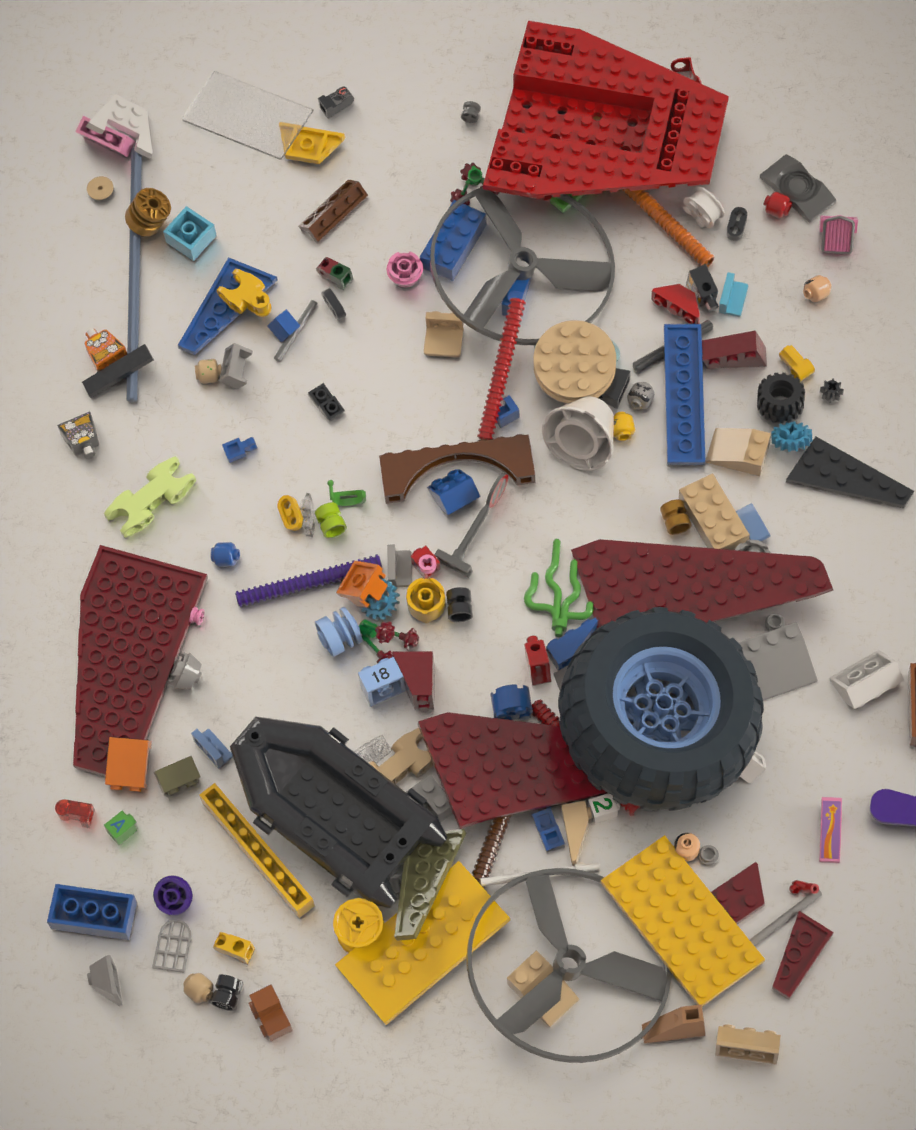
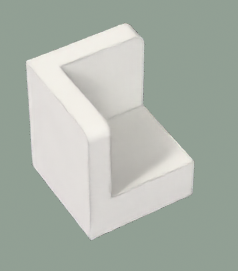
M755 751L740 777L746 782L752 783L766 770L765 758Z

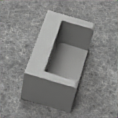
M236 343L227 347L224 352L219 382L236 389L246 385L247 380L242 378L245 359L251 356L253 351Z

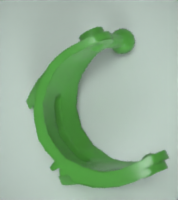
M328 480L330 500L338 506H354L366 502V491L333 492L334 482L333 480ZM357 495L354 498L340 499L341 496Z

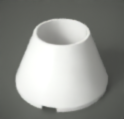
M583 397L554 409L545 418L542 424L543 440L549 451L558 460L563 459L570 463L572 468L591 471L603 467L611 458L613 452L614 416L612 410L604 401L596 397Z

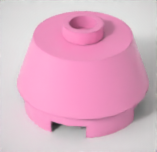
M409 251V253L400 254L397 252L389 259L386 268L387 275L399 287L408 288L416 284L421 277L423 264L413 252Z

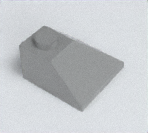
M107 955L89 966L90 973H87L88 983L94 987L96 992L120 1006L123 1004L117 969L111 956Z

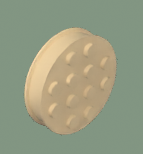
M578 320L556 324L540 337L534 350L533 360L536 380L541 389L557 401L568 404L583 397L598 398L609 388L614 379L616 371V351L609 336L594 324Z

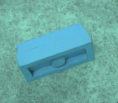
M728 272L719 303V313L740 317L748 284L734 281L735 274Z

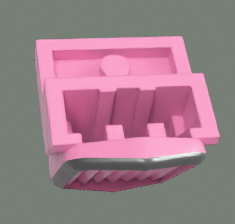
M842 215L820 216L819 231L822 232L821 251L834 254L852 253L854 233H857L858 218Z

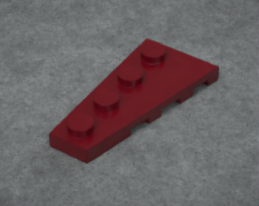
M799 911L772 989L790 1000L834 932Z

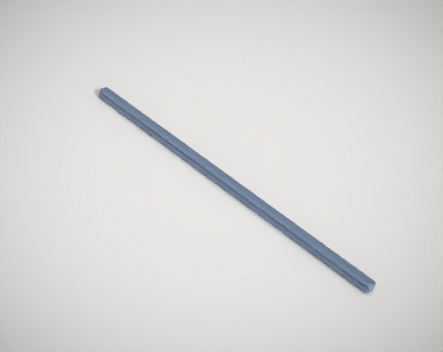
M135 148L131 149L130 204L141 190L142 155L135 152ZM131 229L129 236L127 354L137 349L139 342L140 235L134 233ZM138 370L127 376L126 400L130 403L137 401Z

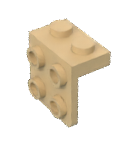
M438 311L426 312L427 328L424 354L428 356L460 357L464 323L453 312L450 314Z

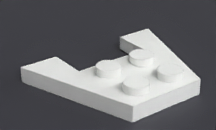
M116 94L86 125L87 128L102 134L105 131L106 124H109L137 138L135 152L149 159L153 155L147 110Z

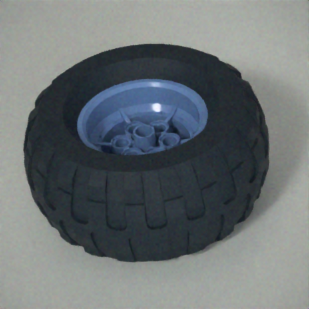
M655 607L646 612L636 610L618 617L616 621L612 620L602 625L578 647L563 677L558 697L559 725L566 745L569 746V753L577 768L584 771L588 776L589 782L599 791L603 789L613 795V800L626 805L630 803L640 806L641 810L657 811L660 809L675 811L689 808L695 803L709 801L731 786L740 777L749 764L760 741L763 729L762 714L764 712V703L761 689L757 684L756 671L751 660L745 658L743 648L734 638L729 639L721 632L722 627L711 620L706 623L695 618L696 614L690 611L681 610L677 613L668 611L666 607ZM655 679L665 680L671 683L663 687V684ZM635 687L637 696L626 697L627 693ZM649 689L655 690L657 694H652ZM669 693H674L677 698H672ZM688 696L691 699L695 710L691 709L690 705L687 702H685ZM637 703H642L646 708H640ZM677 710H680V711H682L685 715H684V716H681V715H679L676 711H677ZM645 721H650L653 726H648ZM668 724L673 729L669 730L664 725ZM680 731H689V733L681 737Z

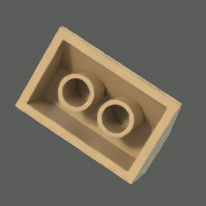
M733 1025L719 1026L715 1056L777 1064L781 1035H777L776 1032L769 1030L763 1033L756 1032L754 1028L748 1027L742 1030L736 1029Z

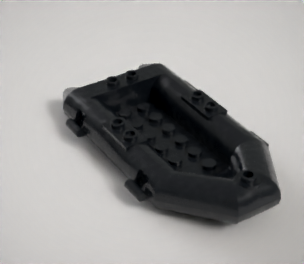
M255 716L230 745L249 809L258 816L253 821V824L267 835L276 830L336 878L331 885L344 896L348 897L354 892L360 898L373 902L377 906L391 908L397 901V896L389 882L392 876L420 843L441 847L448 838L438 817L424 807L427 800L412 788L406 793L348 748L346 744L349 739L334 727L328 732L319 725ZM261 818H264L270 824H272L271 827L267 825L264 821H262ZM340 880H343L346 884H348L350 886V889L343 885L340 882Z

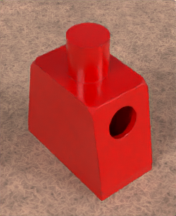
M534 635L529 636L524 647L532 686L551 682L550 664L544 640H538V637Z

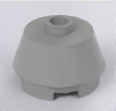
M181 651L179 656H182L181 661L176 660L171 671L173 679H169L167 683L177 689L190 690L194 683H198L202 675L199 672L202 664L191 653L187 654Z

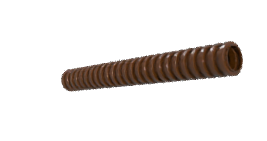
M512 814L491 820L492 825L489 826L490 830L487 831L488 836H485V842L482 844L484 847H481V853H479V858L476 860L477 864L474 865L475 870L472 871V876L479 884L480 878L490 877L488 875L492 871L490 868L494 866L493 863L496 861L494 857L498 855L497 851L500 850L499 846L502 844L501 840L504 839L503 835L506 833L505 829L508 828L507 823L510 822L509 818L512 817Z

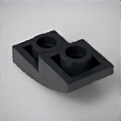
M324 383L308 392V396L329 421L345 412L337 398L330 393Z

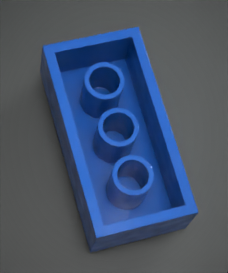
M462 204L447 218L440 229L435 243L434 257L437 275L454 281L487 226L486 213ZM434 233L420 255L423 269L430 272V250Z
M55 884L47 923L53 930L129 940L137 901L132 894Z

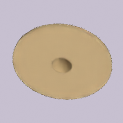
M103 176L93 178L87 185L88 195L96 200L108 198L114 189L112 181Z

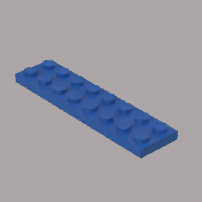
M664 324L667 465H705L701 324Z

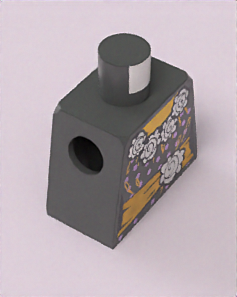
M90 411L57 425L61 436L75 455L83 453L86 459L95 456L93 448L99 446V441Z

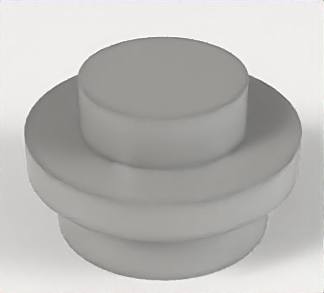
M771 614L765 620V626L768 631L785 625L783 617L779 614Z
M706 845L700 849L698 856L703 864L713 865L717 862L719 853L715 847Z

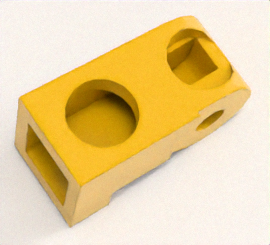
M219 932L213 945L216 951L236 958L247 965L255 950L251 941L223 932Z

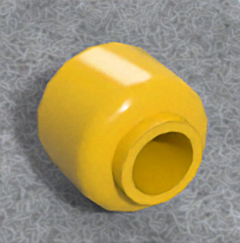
M622 411L615 413L613 437L619 441L630 439L635 433L633 417Z

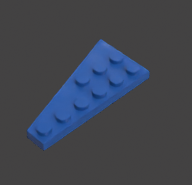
M228 257L178 343V348L196 355L240 315L229 308L216 291L219 286L229 290H234L240 286L233 278L232 272L235 269L251 273L260 279L265 285L263 292L268 290L278 280L277 276Z

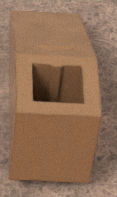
M702 1005L680 1007L660 1016L651 1030L643 1037L644 1044L706 1036ZM651 1021L642 1024V1031L649 1025Z

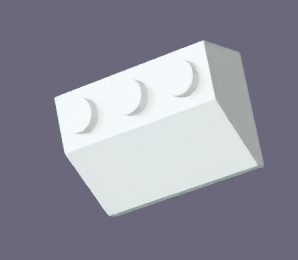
M880 650L830 677V681L845 703L854 709L864 706L866 702L880 697L882 693L896 688L904 681L897 661Z

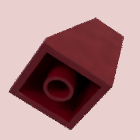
M394 651V659L404 677L405 689L414 709L421 712L434 710L435 663L433 651Z

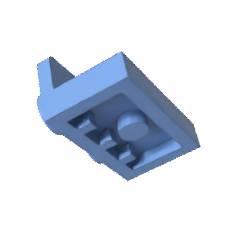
M196 729L191 733L194 742L218 769L233 758L232 753L210 729L203 733Z

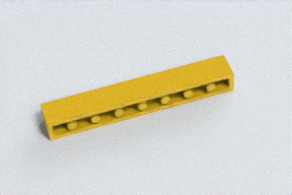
M216 783L199 794L203 805L297 917L301 918L315 906L313 898Z

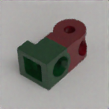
M325 257L316 268L319 275L334 282L342 290L353 280L349 267L328 257Z

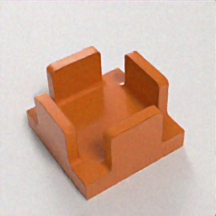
M354 560L336 593L340 597L349 599L358 607L368 608L369 604L365 601L368 594L379 601L387 588V584L382 580L386 576L382 572L383 568L378 564Z

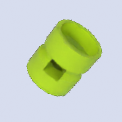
M326 503L315 510L314 514L318 523L321 524L320 528L325 538L339 536L347 529L343 517L339 516L341 512L336 503Z

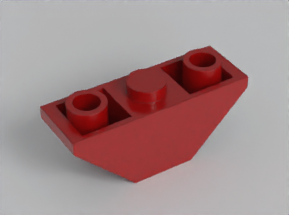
M681 284L653 288L651 300L657 306H663L671 314L683 318L688 324H700V313L693 291Z

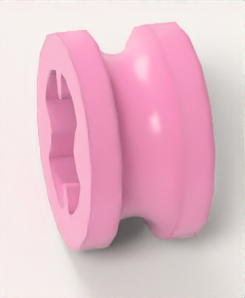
M423 555L419 559L420 571L424 574L433 573L436 570L435 558L431 555ZM424 562H431V567H424Z
M194 607L191 611L189 622L191 624L196 622L200 626L205 610H198L197 607Z

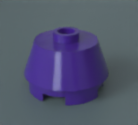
M171 875L157 882L153 891V898L161 912L168 915H179L190 907L193 894L186 880L179 876Z

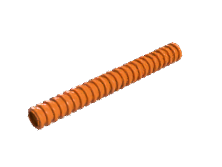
M622 189L637 205H640L641 209H644L648 216H651L660 227H663V230L671 238H674L675 242H678L683 249H686V252L698 264H701V266L710 263L709 265L712 264L714 255L707 251L694 236H691V233L687 232V229L680 225L671 214H668V211L664 210L665 208L660 203H657L646 190L630 191V189Z

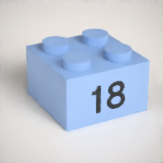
M394 657L382 659L378 664L372 667H364L361 672H358L361 689L370 707L406 691L404 677Z

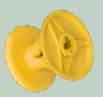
M363 898L350 899L340 905L333 919L334 932L338 937V942L348 953L355 947L368 946L374 942L382 932V927L385 923L382 912L377 905Z

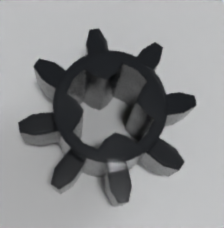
M834 378L828 382L825 380L824 386L820 387V393H823L822 399L828 400L829 403L835 400L839 401L840 395H843L844 389L841 388V382L835 381Z

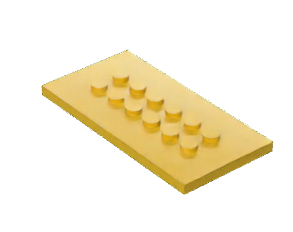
M458 861L449 869L416 939L396 940L394 937L396 913L383 924L382 932L374 942L368 946L355 947L338 961L335 966L383 1023L387 1025L466 959L471 929L481 908L491 896L463 864ZM495 901L488 907L477 925L472 944V953L511 921L510 917Z

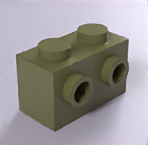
M192 756L154 772L162 793L168 792L169 796L179 792L178 787L186 784L188 788L197 784V779L201 777Z

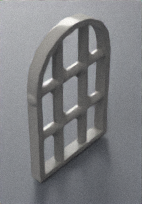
M170 920L161 927L152 968L184 973L191 942V930L184 921ZM174 923H181L179 936H174L172 933ZM170 924L168 935L162 934L165 927ZM184 925L189 931V938L183 937ZM161 937H165L167 940L165 951L159 950ZM171 938L178 941L176 953L169 952L170 950H168ZM181 940L188 941L185 954L179 951ZM158 953L164 956L162 967L155 966ZM167 955L175 957L173 968L165 967ZM178 956L185 957L182 969H176Z

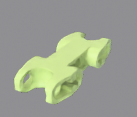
M176 456L150 470L146 476L150 482L138 492L133 494L130 490L124 491L115 498L104 512L105 518L108 521L119 516H127L129 518L120 530L124 538L147 527L154 519V515L151 512L165 500L175 504L195 484L196 478L192 473L182 478L172 477V474L180 465L179 459Z

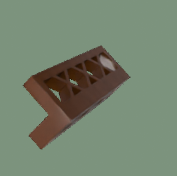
M347 180L298 227L302 231H307L314 241L319 242L368 194L359 181Z

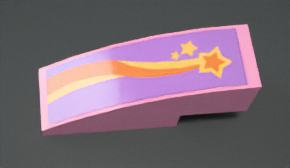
M822 797L819 862L840 863L842 798Z

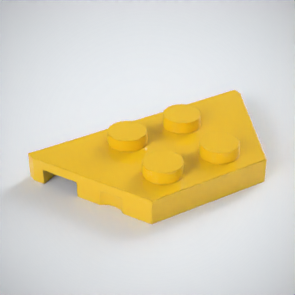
M279 123L286 159L320 164L346 138L344 133Z

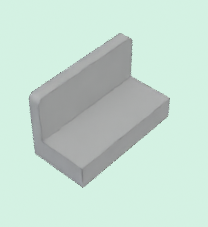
M395 544L387 545L388 581L392 582V585L396 587H409L412 583L411 551H396Z

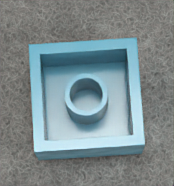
M187 206L163 231L166 243L193 261L217 236L214 224Z

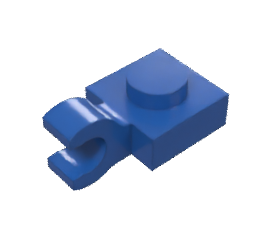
M253 437L242 442L239 438L222 444L229 463L246 457L245 451L257 449Z

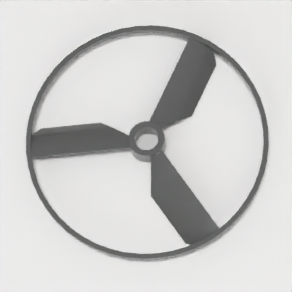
M483 187L478 188L457 200L443 215L435 230L430 250V267L437 291L447 307L463 323L489 338L500 341V338H503V336L485 329V325L516 279L527 280L531 278L535 268H537L555 288L602 291L608 286L606 296L601 305L585 321L592 323L606 305L615 278V262L612 247L597 219L583 205L570 196L561 194L560 197H557L575 207L593 224L605 244L609 262L537 258L534 251L521 247L522 232L500 198L492 191L483 190ZM476 197L512 253L507 266L508 271L485 282L463 314L451 302L440 284L435 267V243L440 229L451 213L469 199ZM517 258H520L521 261H525L526 263H528L529 266H519L516 263ZM515 339L516 345H536L539 340Z
M552 868L530 872L508 882L498 889L481 908L471 929L467 944L466 961L469 983L473 995L486 1018L503 1036L515 1045L537 1056L560 1062L585 1063L607 1059L622 1053L639 1042L651 1030L665 1006L671 984V971L666 965L664 971L661 966L616 951L586 963L584 951L576 945H568L549 875L578 876L599 883L604 877L584 870ZM526 881L538 928L558 952L553 961V972L501 1017L496 1019L484 1003L474 979L472 968L474 934L480 919L488 907L505 891ZM568 957L573 959L578 967L566 970L563 968L562 958ZM580 975L661 1001L656 1015L639 1035L619 1048L597 1055L566 1056L554 1054L533 1047L513 1035L525 1032L561 1000L562 980L574 981Z

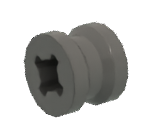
M473 101L465 102L461 119L467 123H476L481 106Z

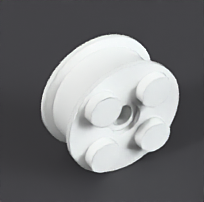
M697 186L694 189V194L684 198L685 206L683 209L696 219V223L701 228H712L718 218L725 216V211L713 194L705 188Z

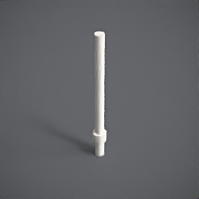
M576 863L574 866L562 868L592 872L599 871V863L584 865L583 863ZM530 872L480 878V885L488 886L508 883ZM549 875V877L563 876V875Z

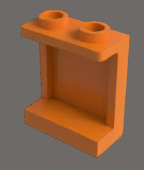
M109 737L105 785H111L110 789L122 790V786L130 787V791L141 792L142 788H147L148 754L152 741Z

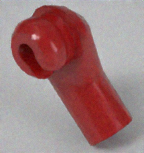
M796 880L792 882L789 890L795 895L799 891L816 894L819 891V886L815 883Z

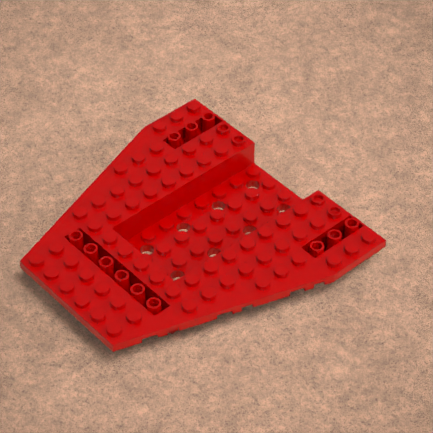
M528 20L513 74L512 94L503 127L498 129L483 183V190L541 199L549 195H553V197H560L561 194L576 196L600 194L602 191L609 190L612 193L618 192L621 189L636 191L659 189L660 186L672 188L681 184H687V186L708 185L711 181L729 96L581 29ZM524 105H529V106H531V107L528 108V109L523 108ZM559 111H564V112H566V113L563 114V115H561V114H559L558 112H559ZM599 116V117H601L602 119L599 120V121H596V120L593 119V117ZM635 123L636 126L631 127L628 124Z

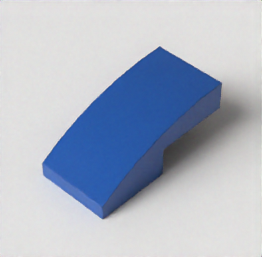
M551 807L532 814L533 821L546 851L565 844Z

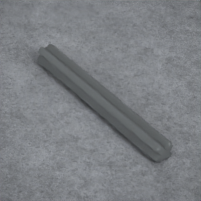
M710 320L701 323L702 335L713 330V324ZM664 345L633 362L634 370L640 372L664 358Z

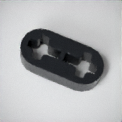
M736 207L731 212L727 226V237L732 241L740 240L743 236L747 222V211L745 208ZM738 214H742L740 220L737 221ZM738 227L736 234H733L734 228Z
M328 288L321 292L325 303L337 320L344 318L346 312L333 291Z

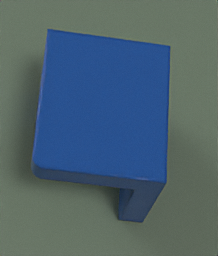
M286 309L271 321L267 327L280 342H283L300 327V324Z
M510 395L503 398L504 406L499 408V417L496 420L500 428L520 418L519 408Z

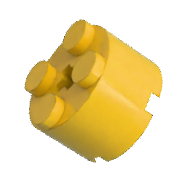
M418 578L409 585L406 594L407 606L410 614L415 619L423 623H429L443 614L446 608L444 588L440 582L433 578Z

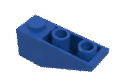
M596 617L592 620L584 621L580 627L575 630L570 629L563 637L553 639L546 646L547 655L558 671L569 665L578 647L597 629L598 620Z

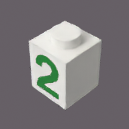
M608 793L589 799V807L595 824L618 817L620 806L617 801L613 800L611 794Z

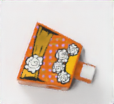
M91 328L86 332L88 340L84 344L97 372L127 355L125 346L108 330L98 333L94 328Z

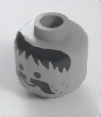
M637 382L630 389L627 400L634 409H646L655 396L654 390L647 382Z

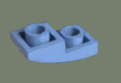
M752 503L736 511L750 534V540L763 541L770 537V533Z

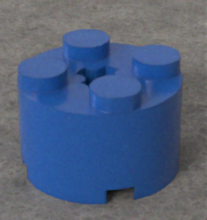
M517 684L505 685L495 689L496 693H490L494 718L506 720H528L531 718L533 710L528 686L523 685V688H517Z

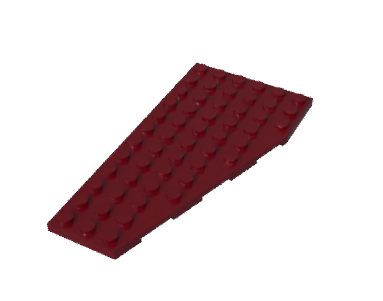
M103 545L99 546L80 594L74 768L106 777L109 737L147 739L168 684L167 682L171 676V671L190 626L191 611L194 607H197L208 579L207 574Z

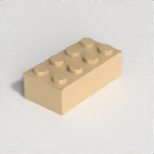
M713 473L679 489V499L684 501L687 514L707 548L735 550L740 543L743 544L749 540L750 534Z

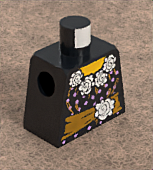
M706 264L690 270L686 286L695 293L699 307L706 305L709 312L714 311L719 307L716 302L718 289Z

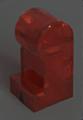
M62 799L55 805V811L61 820L68 821L72 819L80 821L82 827L90 828L95 812L92 804Z

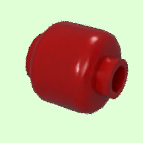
M773 192L771 196L767 195L763 203L766 206V213L779 219L787 216L792 207L790 198L779 192Z

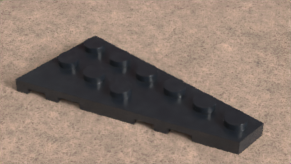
M815 436L810 446H808L786 478L787 483H799L809 488L810 486L821 488L822 491L849 497L857 496L863 500H875L881 502V504L903 509L914 495V490Z

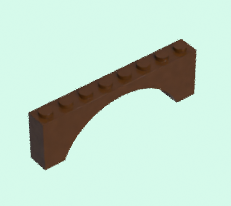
M517 434L514 437H497L492 440L481 439L471 443L461 442L457 445L445 444L435 448L424 447L421 450H404L400 453L388 452L379 455L386 504L404 502L412 486L423 475L436 467L457 461H474L491 465L506 473L516 485L536 483L529 434Z

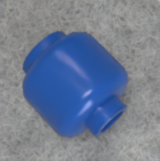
M218 542L211 548V561L217 567H233L236 561L240 559V550L236 549L235 544L232 542Z

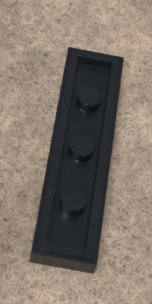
M144 344L82 381L89 397L93 398L154 361L148 347Z

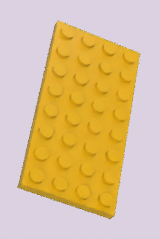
M665 835L600 881L602 886L697 1005H702L703 1007L765 962L764 957L684 858L677 854L674 846Z

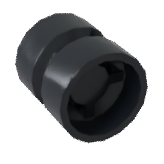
M464 587L448 590L446 592L447 604L449 605L447 607L448 619L453 622H465L472 619L471 590Z
M220 974L215 984L218 990L212 993L210 1003L220 1009L234 1011L238 1002L236 995L241 993L244 983L233 976Z

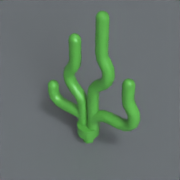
M557 538L553 541L551 565L545 574L546 583L554 591L553 606L545 603H534L531 599L538 586L539 575L537 572L531 574V582L525 592L524 603L531 610L549 612L552 615L551 629L555 631V637H562L563 632L567 630V621L588 619L593 613L594 604L591 601L587 602L584 612H568L570 604L579 597L581 592V585L577 579V560L574 559L570 563L569 573L573 592L566 597L561 606L562 591L553 580V574L558 568L561 541Z

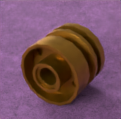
M144 188L140 190L126 210V224L138 235L147 237L155 235L171 212L170 201L165 194L157 189Z

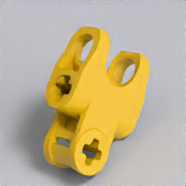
M235 269L232 272L233 278L240 286L234 290L219 286L216 290L218 296L229 308L239 314L248 309L259 317H265L271 312L272 307L269 296L263 292L265 288L264 283L251 273Z

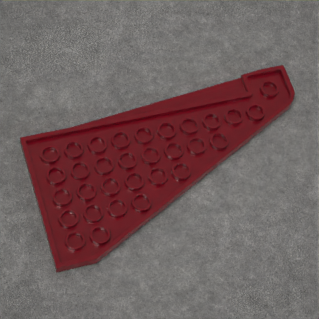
M604 539L571 549L573 558L577 560V569L588 602L591 601L594 604L593 616L598 620L597 628L612 620L616 621L618 617L636 610L646 612L655 607H666L668 611L677 613L681 610L695 613V618L706 623L709 620L717 622L793 601L799 602L834 591L824 564L812 556Z
M450 712L418 721L419 730L459 829L493 818L607 793L603 789L600 791L589 782L588 776L584 771L577 768L569 753V746L566 745L560 726Z

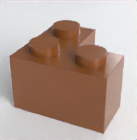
M272 984L249 995L251 1002L248 1004L254 1018L260 1019L262 1023L259 1028L264 1038L268 1036L270 1041H273L293 1031Z

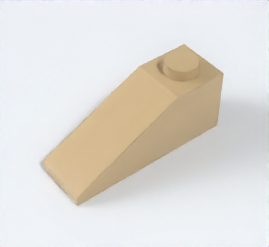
M585 801L562 805V815L572 866L578 863L589 827V819H592L591 809L586 807Z

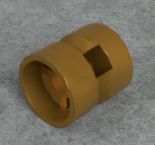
M671 500L660 507L670 535H678L691 528L692 524L689 516L686 514L687 510L683 500Z

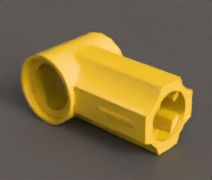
M787 345L779 353V357L790 368L791 374L794 375V378H799L800 382L815 372L811 361L807 358L804 359L792 345Z

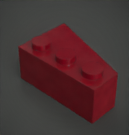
M756 330L702 340V360L707 368L712 369L767 367L766 346Z

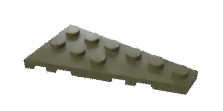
M465 829L445 831L448 838L441 847L420 843L404 862L394 935L397 941L417 938L467 834Z

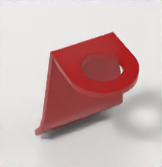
M691 57L678 58L671 62L670 67L672 71H689L690 79L702 84L700 78L694 73ZM683 62L685 66L676 68L675 64Z

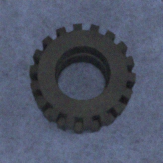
M777 372L773 376L770 374L767 376V379L763 378L761 380L757 393V408L760 410L761 416L765 415L766 420L771 419L774 423L776 421L780 423L787 421L789 423L792 422V419L795 420L798 418V415L802 414L805 389L803 383H800L799 378H794L792 374L786 375L784 372L782 374ZM784 396L788 399L780 400L774 397Z

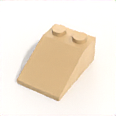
M715 428L705 462L760 476L769 449L771 433L756 429Z
M536 950L507 977V984L522 999L553 972V967ZM562 980L561 1000L541 1017L549 1027L579 1001L577 995L564 980Z

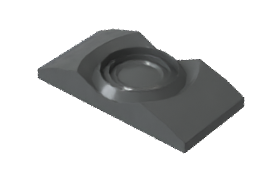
M787 154L760 174V178L775 192L788 196L792 207L809 223L836 203V198L824 183L808 173L801 162Z

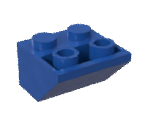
M460 469L450 471L447 476L434 480L427 487L441 510L447 515L481 497L472 477Z

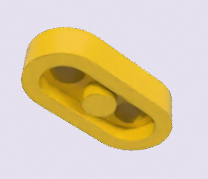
M289 495L282 496L278 501L277 507L284 526L289 530L297 531L304 522L298 503L294 497Z

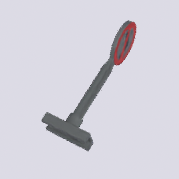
M501 473L494 482L488 494L486 505L480 510L458 549H455L452 555L437 549L434 555L441 564L470 578L473 570L471 565L462 561L465 556L464 553L487 517L489 509L493 508L500 500L508 482V475L506 473Z

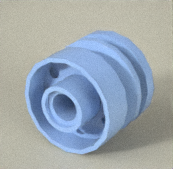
M345 607L339 609L341 617L336 611L332 613L334 622H331L327 616L314 622L318 631L317 635L323 647L328 650L332 657L345 651L343 642H346L350 648L354 647L352 638L357 644L363 642L356 620Z

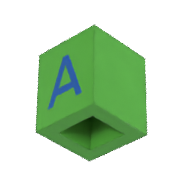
M122 810L104 824V827L113 840L120 845L137 831L135 826L137 822L130 813L126 815Z

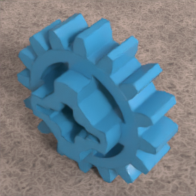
M796 421L790 422V424L786 422V425L779 424V427H774V431H771L772 444H775V448L780 447L781 451L787 449L788 452L794 450L797 452L799 448L804 450L805 446H810V442H812V429H809L808 425L803 426L802 422L796 424Z
M385 579L382 580L387 584V588L380 600L376 601L368 594L365 601L369 606L368 608L363 607L361 610L363 613H367V617L373 618L376 621L379 618L386 620V615L392 617L391 611H397V608L394 607L395 604H400L396 600L400 596L399 593L395 592L397 587Z

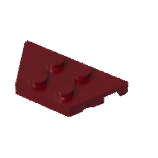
M757 862L711 892L736 924H739L765 906Z

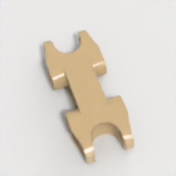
M419 728L399 738L391 747L395 754L382 765L378 766L374 761L369 762L371 766L395 784L411 772L416 777H420L433 766L429 752L420 750L417 747L418 743L423 739Z

